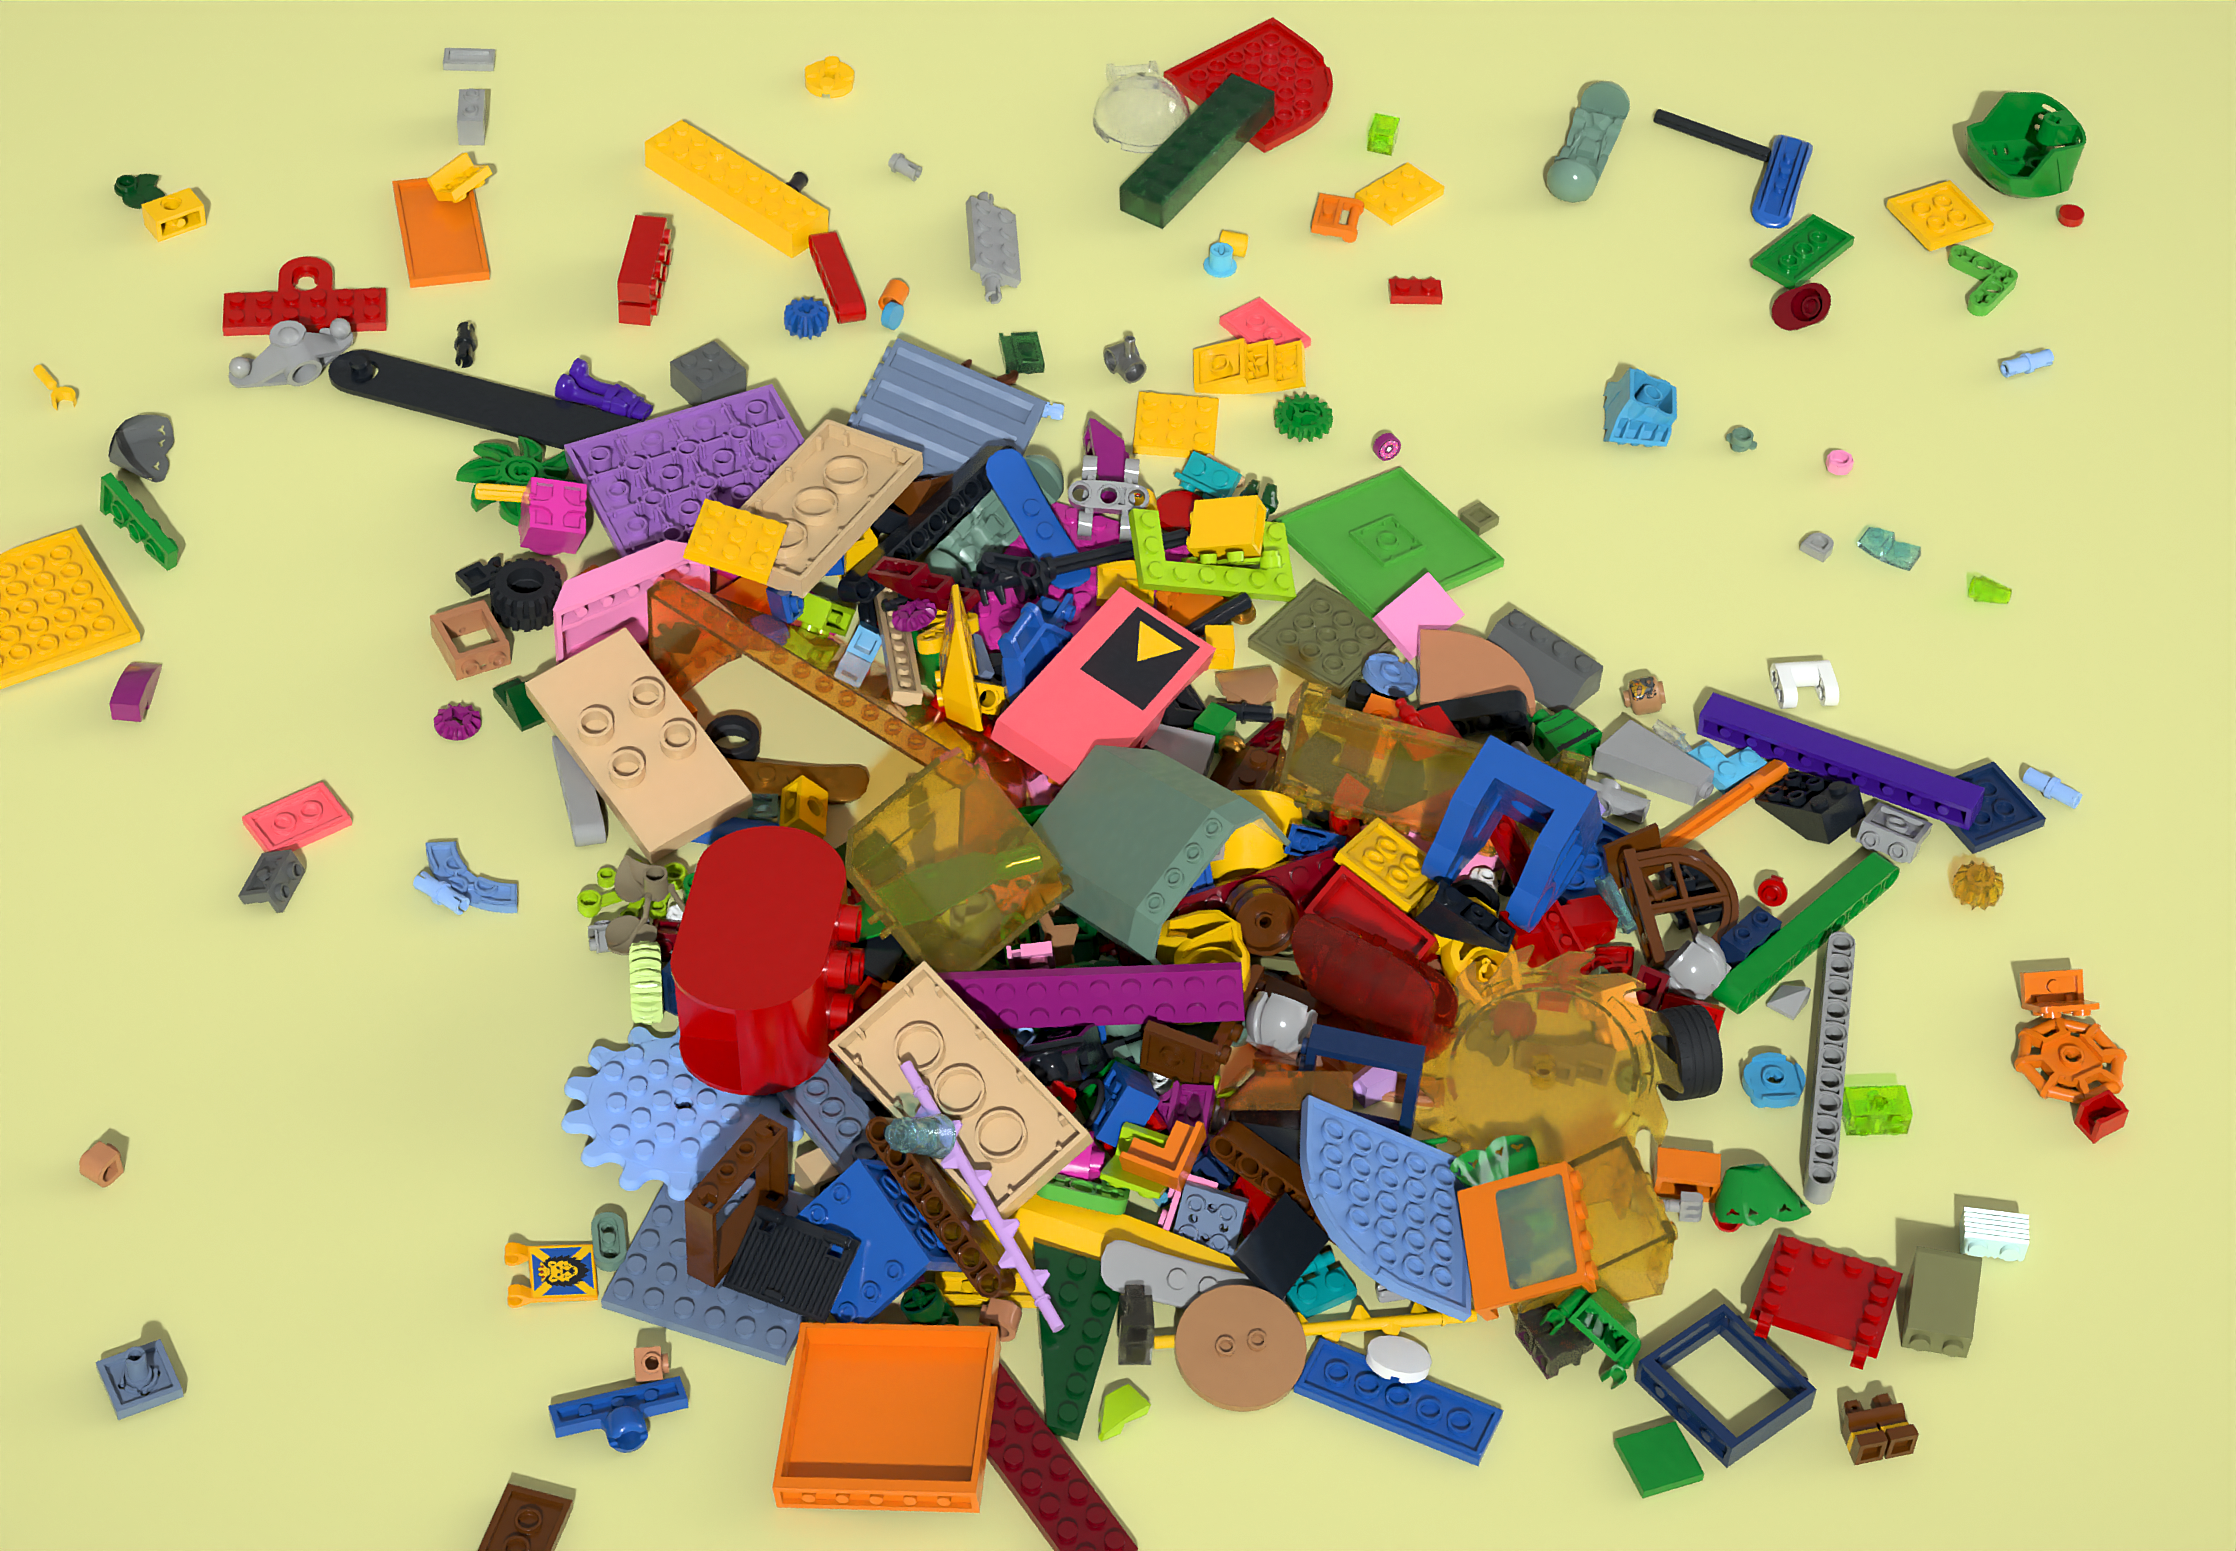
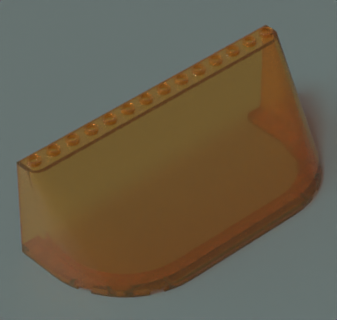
M660 580L647 590L649 658L679 696H683L719 667L742 658L743 654L960 789L958 849L945 860L964 856L972 852L997 855V845L1000 837L1008 830L1019 827L1021 821L1010 813L1009 810L1026 807L1027 790L1023 772L1016 758L1010 751L984 736V730L976 731L947 718L945 713L938 711L930 704L934 697L922 691L921 705L902 706L892 702L886 668L875 661L870 663L846 651L847 644L829 636L809 631L793 623H786L772 615L676 580Z

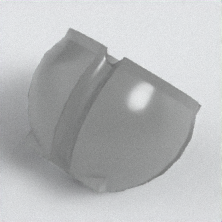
M1697 931L1692 936L1693 941L1687 940L1664 965L1666 971L1661 970L1660 972L1671 976L1668 993L1703 1001L1719 986L1731 967L1726 963L1724 952L1713 938Z
M1258 992L1254 1000L1249 1004L1246 1012L1245 1023L1248 1034L1246 1042L1268 1055L1296 1060L1298 1053L1301 1052L1303 1038H1310L1313 1023L1317 1024L1318 1013L1312 1009L1307 1012V1005L1275 993H1272L1269 998L1267 992Z

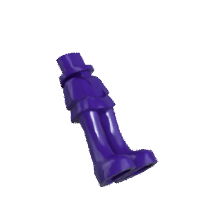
M580 358L573 362L569 375L562 374L555 387V397L560 400L595 406L602 411L640 421H645L653 411V405L644 402L643 397L637 396L626 387L623 388L618 383L612 385L592 378L589 375L588 363Z

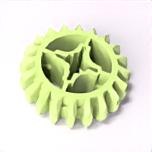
M650 941L632 943L629 948L632 1020L635 1024L643 1025L661 1023L663 1019L661 946L658 942Z

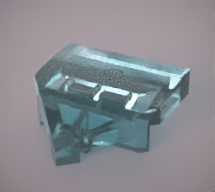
M1608 873L1594 878L1593 880L1600 896L1618 918L1617 930L1622 934H1629L1638 929L1613 876Z

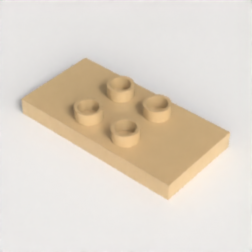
M826 419L739 508L740 510H746L752 514L773 519L787 525L767 586L780 591H792L791 595L803 599L923 471L922 452Z
M626 627L525 682L528 698L651 864L753 806L752 793Z
M925 961L918 965L829 1044V1047L840 1061L894 1118L900 1119L923 1150L976 1205L978 1202L959 1169H943L940 1163L948 1150L932 1122L918 1123L914 1118L921 1103L918 1098L914 1097V1091L900 1069L904 1062H912L923 1083L929 1087V1093L945 1121L960 1120L963 1126L956 1139L973 1169L990 1170L992 1177L985 1186V1189L1003 1220L1008 1219L1094 1142L1090 1133Z

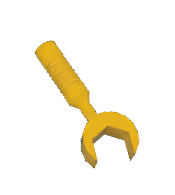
M39 364L34 367L33 372L49 390H53L51 393L53 408L57 410L56 403L63 399L73 401L74 407L76 406V393L72 388H58L57 382L42 365Z

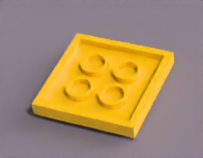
M1951 180L1890 198L1886 206L1929 252L1990 233L1994 226V223Z
M1139 392L1133 453L1190 458L1194 450L1204 456L1209 453L1214 456L1219 399Z
M705 498L685 548L683 558L767 585L787 525Z
M1379 817L1340 849L1333 859L1339 865L1345 866L1404 914L1410 912L1438 884L1421 874L1423 862L1427 854Z

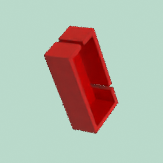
M635 215L617 281L619 323L651 326L653 316L658 315L659 300L657 299H662V282L667 281L668 267L666 265H671L672 250L668 249V245L671 242V229H667V218Z
M1343 865L1303 911L1307 921L1326 936L1331 935L1332 940L1345 951L1353 953L1355 959L1400 994L1410 974L1418 975L1416 966L1418 965L1423 969L1440 948L1438 940Z

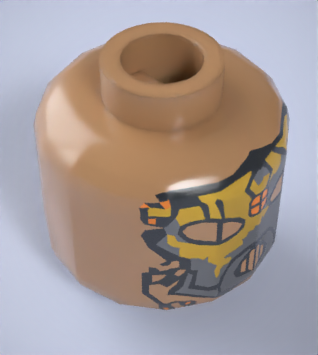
M1655 676L1631 679L1628 683V690L1623 691L1626 708L1632 707L1635 715L1659 712L1662 709V704L1666 703L1663 682L1658 681Z

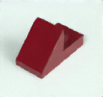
M1641 965L1634 982V988L1644 1029L1647 1032L1651 1016L1659 1010L1660 1005L1662 1006L1664 995L1668 993L1671 976Z

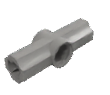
M1566 772L1565 775L1597 791L1598 800L1606 809L1601 817H1607L1612 813L1642 824L1645 821L1651 800L1622 791L1621 786L1612 779L1604 778L1596 782Z

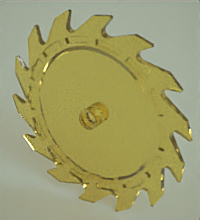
M1533 944L1509 952L1487 982H1479L1476 979V962L1472 961L1456 977L1450 1013L1440 1015L1431 999H1427L1422 1012L1420 1024L1431 1056L1429 1059L1424 1060L1420 1089L1434 1102V1106L1430 1109L1416 1108V1123L1423 1131L1440 1137H1447L1448 1140L1460 1144L1461 1149L1459 1151L1449 1153L1456 1157L1473 1149L1485 1151L1494 1139L1501 1136H1528L1536 1148L1539 1168L1566 1161L1575 1171L1578 1170L1580 1172L1584 1187L1598 1166L1606 1163L1611 1166L1612 1185L1616 1186L1632 1170L1636 1136L1640 1130H1648L1658 1147L1662 1146L1669 1122L1656 1087L1659 1084H1666L1677 1092L1684 1093L1683 1083H1681L1678 1074V1065L1651 1040L1655 1035L1671 1037L1667 1027L1661 1023L1658 1012L1624 999V996L1628 993L1646 989V984L1625 973L1583 975L1580 973V969L1595 958V954L1592 952L1568 951L1537 968H1530L1527 963L1535 949ZM1539 1069H1547L1550 1071V1073L1547 1075H1539L1536 1073V1071ZM1514 1144L1511 1145V1147L1516 1149L1517 1152H1519V1149L1523 1146V1144H1519L1518 1146ZM1503 1147L1500 1150H1496L1495 1153L1502 1156ZM1475 1160L1472 1163L1473 1168H1475V1165L1478 1163V1160ZM1562 1176L1550 1177L1556 1178L1560 1182L1552 1202L1556 1203L1565 1200ZM1550 1178L1537 1181L1536 1186Z

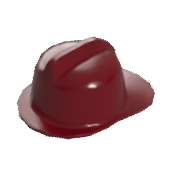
M1809 283L1786 291L1774 301L1772 318L1777 326L1788 331L1818 324L1829 313L1831 295L1828 289L1819 283Z

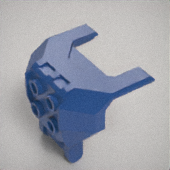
M1027 602L1020 611V617L1008 633H1004L998 640V646L1003 656L1001 666L1002 686L1004 687L1009 705L1074 637L1073 633L1053 624L1045 623L1039 607L1031 602Z

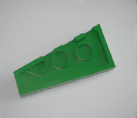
M111 472L102 476L100 511L105 516L111 513L115 517L113 518L114 524L120 529L126 527L130 533V538L134 542L139 543L142 541L145 551L167 571L176 567L179 549L172 538H168L162 532L157 520L151 519L148 516L142 503L138 499L134 500L128 493V489L123 481L117 480Z

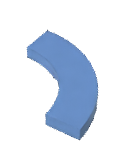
M456 841L426 843L427 861L435 879L451 884V888L454 891L469 898L470 906L492 912L517 913V884L500 883L474 876L467 870V866L461 860L456 848Z

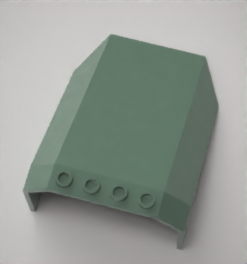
M1105 745L1094 746L1022 839L1024 844L1035 842L1040 847L1043 869L1037 872L1042 885H1057L1060 882L1063 884L1064 893L1060 904L1145 965H1162L1155 958L1162 925L1236 829L1253 823L1288 847L1291 843L1267 814L1258 807L1160 751Z

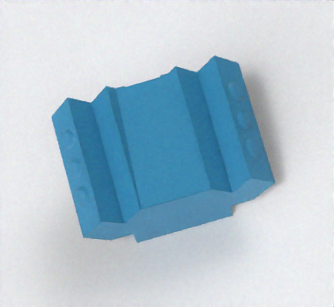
M1629 368L1618 382H1608L1603 395L1607 396L1603 406L1605 408V425L1603 430H1607L1603 441L1615 442L1619 445L1631 444V446L1666 447L1672 433V424L1677 419L1676 387L1666 380L1653 378L1642 370H1634L1632 368Z

